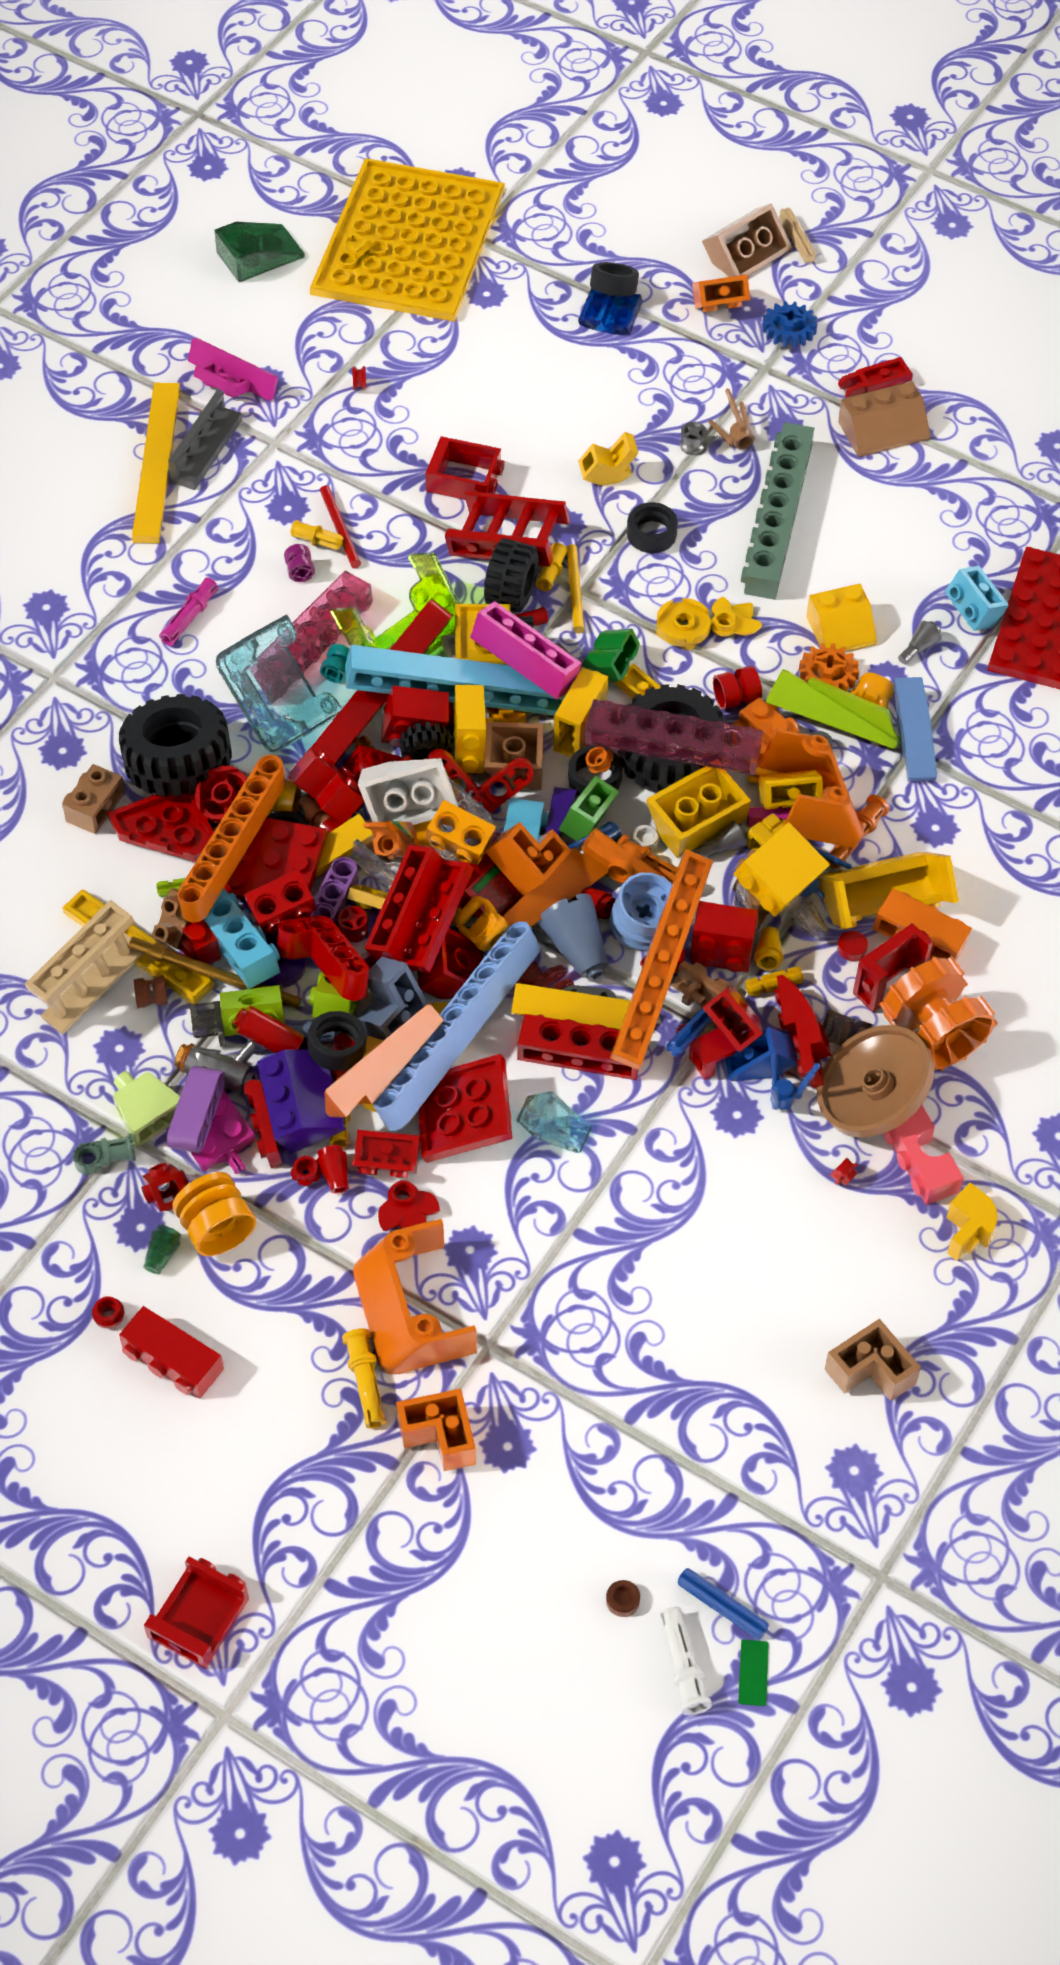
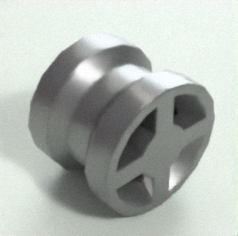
M699 422L684 424L681 428V450L688 455L701 454L706 448V427Z

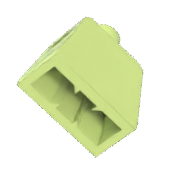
M124 1071L115 1078L114 1084L119 1089L113 1095L115 1108L128 1133H132L133 1141L137 1147L170 1127V1121L173 1118L180 1098L177 1093L149 1072L134 1079L128 1071Z

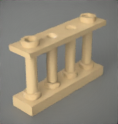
M112 900L107 902L25 983L29 992L49 1006L40 1017L62 1035L145 954L128 947L131 937L124 932L134 923L132 915Z

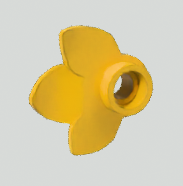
M721 597L712 605L711 610L714 617L711 619V630L716 635L723 637L733 634L746 636L756 633L762 627L760 621L752 619L753 603L751 602L731 606V603L725 597Z

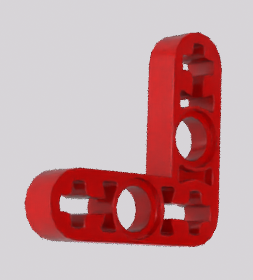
M436 749L427 758H444L446 760L444 767L450 773L448 775L449 781L451 782L455 778L465 781L466 788L463 791H453L458 806L481 819L487 817L528 785L534 776L532 763L528 759L520 757L512 760L478 787L446 750ZM518 766L521 769L526 767V777L518 775L513 779L515 786L512 787L509 779L515 775V767ZM496 782L503 783L507 788L506 793L502 796L493 795L490 791L492 784ZM471 790L473 791V793H471L470 798L474 801V803H482L481 812H479L476 809L473 811L470 810L471 802L468 800L466 796L469 794Z

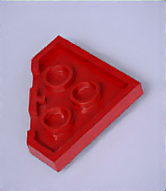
M190 793L182 794V797H174L173 795L160 797L155 794L107 812L108 819L120 841L193 862L197 861L214 833L208 819L198 809L195 795H190Z

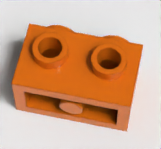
M747 274L692 283L695 309L703 308V312L717 311L718 305L727 304L728 309L743 307L742 302L751 300Z

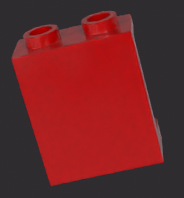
M911 923L859 960L853 994L872 1013L881 1007L879 1004L883 1002L888 981L906 968H915L929 961L933 945L929 935Z
M188 1556L185 1561L186 1569L156 1616L150 1614L143 1626L147 1638L206 1669L247 1604L249 1595L245 1586L246 1583L240 1577L231 1573L226 1576L218 1572L215 1565L204 1558L196 1560Z

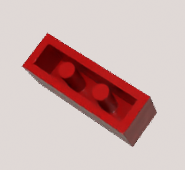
M144 1305L119 1334L122 1352L129 1359L135 1362L140 1360L147 1364L148 1369L159 1378L167 1377L185 1395L191 1393L201 1399L224 1370L222 1356Z

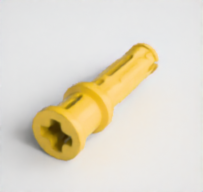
M358 1328L346 1332L342 1336L343 1344L347 1345L350 1357L348 1368L354 1372L365 1426L368 1429H375L381 1427L379 1421L383 1426L386 1424L374 1371L377 1359L376 1355L372 1354L370 1347V1330Z

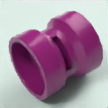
M294 544L284 551V560L288 566L289 578L292 581L305 582L314 576L315 567L311 561V553L308 546Z

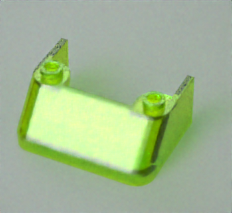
M434 552L412 553L408 556L420 578L409 591V600L414 611L379 636L375 637L373 631L365 625L357 608H334L331 610L349 646L359 645L390 650L431 598L454 616L424 654L430 655L442 646V635L455 633V604L461 603Z

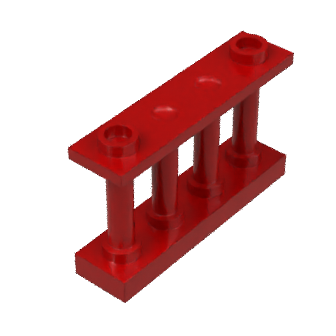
M465 491L464 496L469 511L462 530L448 528L444 536L450 555L490 560L496 545L502 538L536 546L539 556L538 566L550 567L553 556L548 538L555 523L569 525L570 522L566 501ZM480 515L493 516V520L486 533L473 531ZM505 518L519 519L512 535L498 534ZM530 521L544 522L537 538L523 537Z

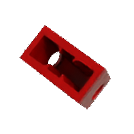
M733 986L724 989L702 1007L738 1052L742 1051L763 1034L759 1017Z

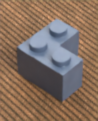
M381 957L370 968L368 987L375 999L357 1018L362 1021L368 1036L385 1040L425 1005L429 1004L407 963Z

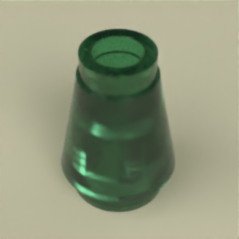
M158 1225L157 1229L151 1232L143 1268L150 1273L160 1275L181 1245L179 1241L181 1234L168 1226Z

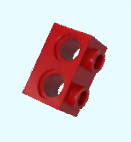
M299 869L244 894L247 905L264 934L278 932V925L284 920L309 917L316 910L314 898ZM293 895L302 896L296 902L289 901V898ZM267 907L275 908L270 914L261 913Z

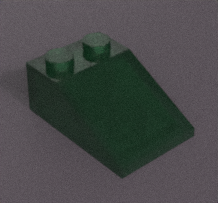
M236 221L214 229L216 253L238 282L305 258V253L283 224Z

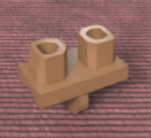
M173 888L169 890L168 896L163 899L161 905L162 914L159 923L154 926L152 937L178 950L182 947L181 942L184 941L182 929L193 924V922H188L182 917L177 896L178 890Z
M683 961L678 966V974L672 983V987L684 994L681 1001L686 1006L696 1002L703 1007L724 989L730 987V984L722 978L713 980L708 977L706 968L698 962L690 965Z

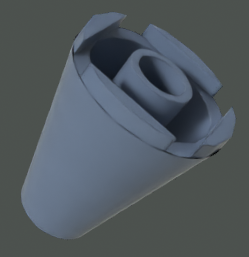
M589 894L575 895L576 901L569 903L567 898L543 911L540 915L542 920H538V924L582 978L588 977L589 980H593L605 973L604 969L608 966L594 901Z

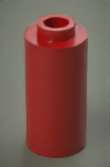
M251 1005L247 1009L241 1008L233 1021V1024L237 1026L236 1033L273 1053H278L282 1050H299L304 1039V1034Z

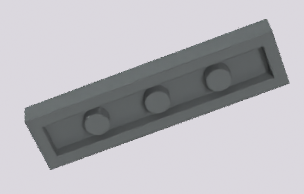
M216 390L169 458L171 483L196 490L242 422V413L225 408L223 392Z

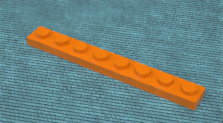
M687 849L683 853L613 1047L611 1059L637 1070L641 1067L713 860Z

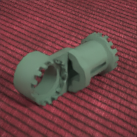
M132 1133L127 1134L125 1138L113 1140L101 1138L100 1141L85 1142V1144L81 1143L80 1146H76V1150L74 1149L73 1151L76 1170L79 1173L91 1175L100 1170L101 1166L110 1165L112 1161L125 1159L136 1161ZM86 1153L94 1154L97 1157L91 1164H83L79 1161L80 1157Z

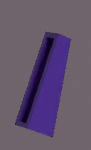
M554 787L545 834L553 829L560 838L562 837L563 832L559 828L571 806L577 800V790Z

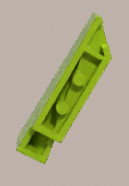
M782 669L766 699L767 703L889 748L896 749L901 744V736L898 737L889 709L814 677H811L807 683L788 670Z

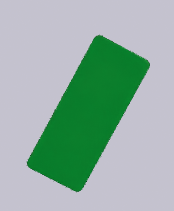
M741 1640L739 1704L766 1706L769 1648L767 1641Z

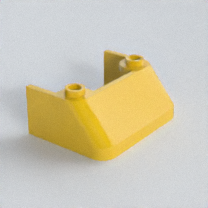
M932 852L911 853L855 866L851 869L824 873L817 878L819 881L818 888L825 894L823 901L833 925L840 926V929L858 926L857 921L862 920V917L877 914L892 888L907 893L912 898L935 908L941 907L940 902L943 901L950 903L959 902L951 855Z

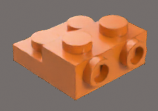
M759 697L739 712V719L727 727L726 748L748 767L750 765L760 767L759 763L775 729L799 733L798 724L791 717L785 719L779 714L777 706L769 704Z

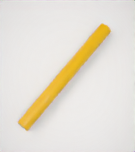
M570 544L567 546V562L573 629L575 633L580 634L585 629L577 546Z

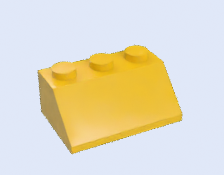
M716 760L650 796L646 802L660 838L678 859L686 849L692 851L713 839L733 820L737 824L747 820L751 800Z

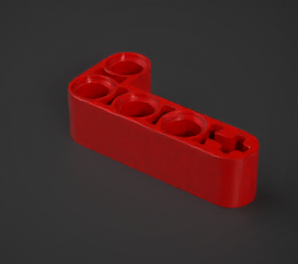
M318 915L284 920L279 923L277 951L280 957L285 959L311 957L344 999L359 1001L366 997L369 967L330 918Z

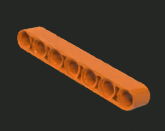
M270 754L258 760L177 893L182 917L186 921L200 922L208 915L285 788L286 779L283 762L280 757Z

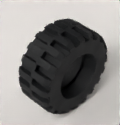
M669 684L661 685L659 689L652 687L645 690L643 696L641 694L636 695L632 698V704H627L623 709V715L618 723V753L622 767L625 768V773L630 779L636 778L637 785L642 788L648 786L651 792L658 793L716 760L723 765L727 737L726 720L723 718V712L719 706H714V700L708 695L703 697L701 691L692 688V690L686 689L685 685L677 684V687H669ZM678 727L684 729L690 735L693 734L696 742L682 750L668 751L654 746L647 738L659 730Z
M177 694L175 697H169V695L161 696V699L158 700L151 699L146 701L144 706L139 705L133 710L132 714H128L119 730L118 740L125 773L136 787L142 788L143 791L151 795L156 793L160 797H167V795L182 797V794H195L199 781H206L210 777L207 773L211 769L220 766H230L232 749L226 718L223 712L213 703L206 699L202 701L198 696L186 697L185 694Z

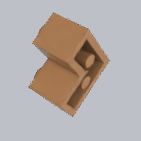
M879 1318L829 1351L824 1370L844 1394L871 1377L887 1398L892 1401L916 1385L921 1366Z

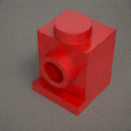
M204 919L182 929L184 941L181 942L182 947L180 950L183 955L207 964H212L221 959L217 938Z

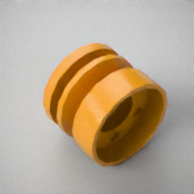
M224 1172L209 1173L195 1179L176 1195L172 1203L173 1212L180 1219V1224L188 1231L190 1241L201 1256H216L237 1247L252 1234L256 1226L255 1215L247 1202L241 1198V1192L235 1186L232 1177Z

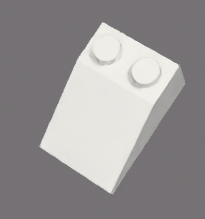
M441 758L387 762L362 769L359 777L358 786L372 822L402 821L411 822L412 825L432 820L443 800L458 806Z

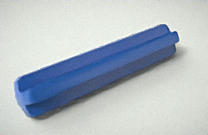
M703 1008L667 1044L666 1049L671 1052L672 1056L678 1057L713 1021Z
M686 1568L680 1574L677 1583L681 1588L755 1639L760 1640L765 1635L769 1627V1623L690 1568Z

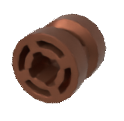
M164 975L154 976L152 980H145L144 978L133 979L137 1009L147 1008L149 1004H157L158 1006L168 1005ZM150 984L153 987L154 999H152Z

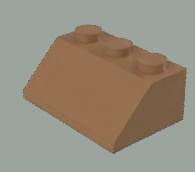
M772 203L755 208L702 240L712 264L728 277L750 275L793 249Z
M913 381L841 399L838 423L858 457L930 439L924 400Z

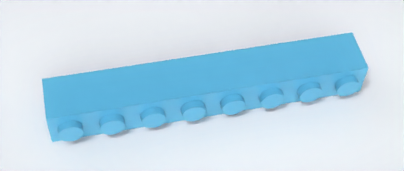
M350 645L345 664L346 689L390 694L394 685L449 692V702H454L455 685H484L485 707L555 715L566 696L564 694L559 699H555L509 665L359 645Z

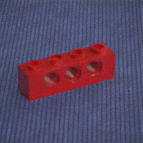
M524 1014L517 1043V1060L636 1081L639 1069L637 1070L611 1059L612 1051L606 1050L609 1048L613 1049L620 1030L607 1028L600 1024L577 1023L571 1019L559 1020L544 1017L541 1014L537 1016ZM548 1038H554V1039H556V1040H554V1041H549V1040H547V1039H548ZM578 1043H583V1044H586V1045H584V1046H579V1045H576V1044H578Z

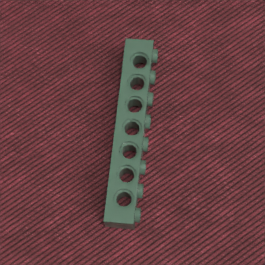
M784 422L782 432L776 433L774 448H777V451L771 452L769 466L773 468L772 470L767 469L765 485L768 486V489H762L760 504L763 505V508L757 509L755 523L759 525L758 528L753 527L750 543H754L753 547L748 546L745 562L749 563L748 567L743 566L740 582L745 583L744 594L776 600L812 450L815 427Z

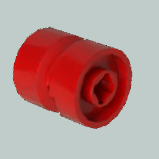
M753 666L736 669L734 675L731 672H725L713 677L714 695L722 710L738 707L741 701L745 704H750L759 697L762 699L761 681Z

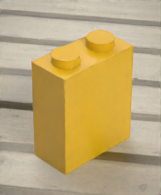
M582 667L554 715L553 751L572 757L576 751L589 744L607 712L608 676Z
M455 685L453 719L454 759L466 773H484L486 742L484 685Z
M788 822L749 856L733 875L744 888L748 889L755 896L760 905L775 917L810 886L830 864Z

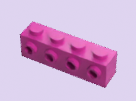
M495 601L477 613L470 636L471 639L555 699H559L569 691L582 665L579 660Z

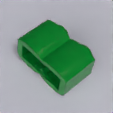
M633 629L602 631L594 642V649L589 652L584 660L583 667L608 676V682L621 681L628 671L629 662L636 657L640 642Z

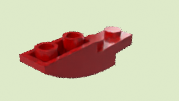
M778 975V988L775 989V997L782 1013L778 1014V1020L782 1030H787L793 1038L795 1048L800 1053V1060L797 1061L798 1072L801 1078H805L814 1064L819 1063L820 1068L810 1081V1085L812 1088L824 1085L820 1059L832 1056L825 1029L802 992L784 975Z

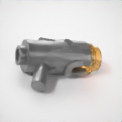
M249 1040L237 1054L230 1053L225 1056L220 1054L221 1050L202 1048L193 1043L189 1045L182 1044L175 1057V1066L180 1068V1071L186 1073L187 1076L192 1066L224 1071V1091L232 1090L243 1094L245 1083L249 1080H256L253 1066L246 1062L259 1047Z

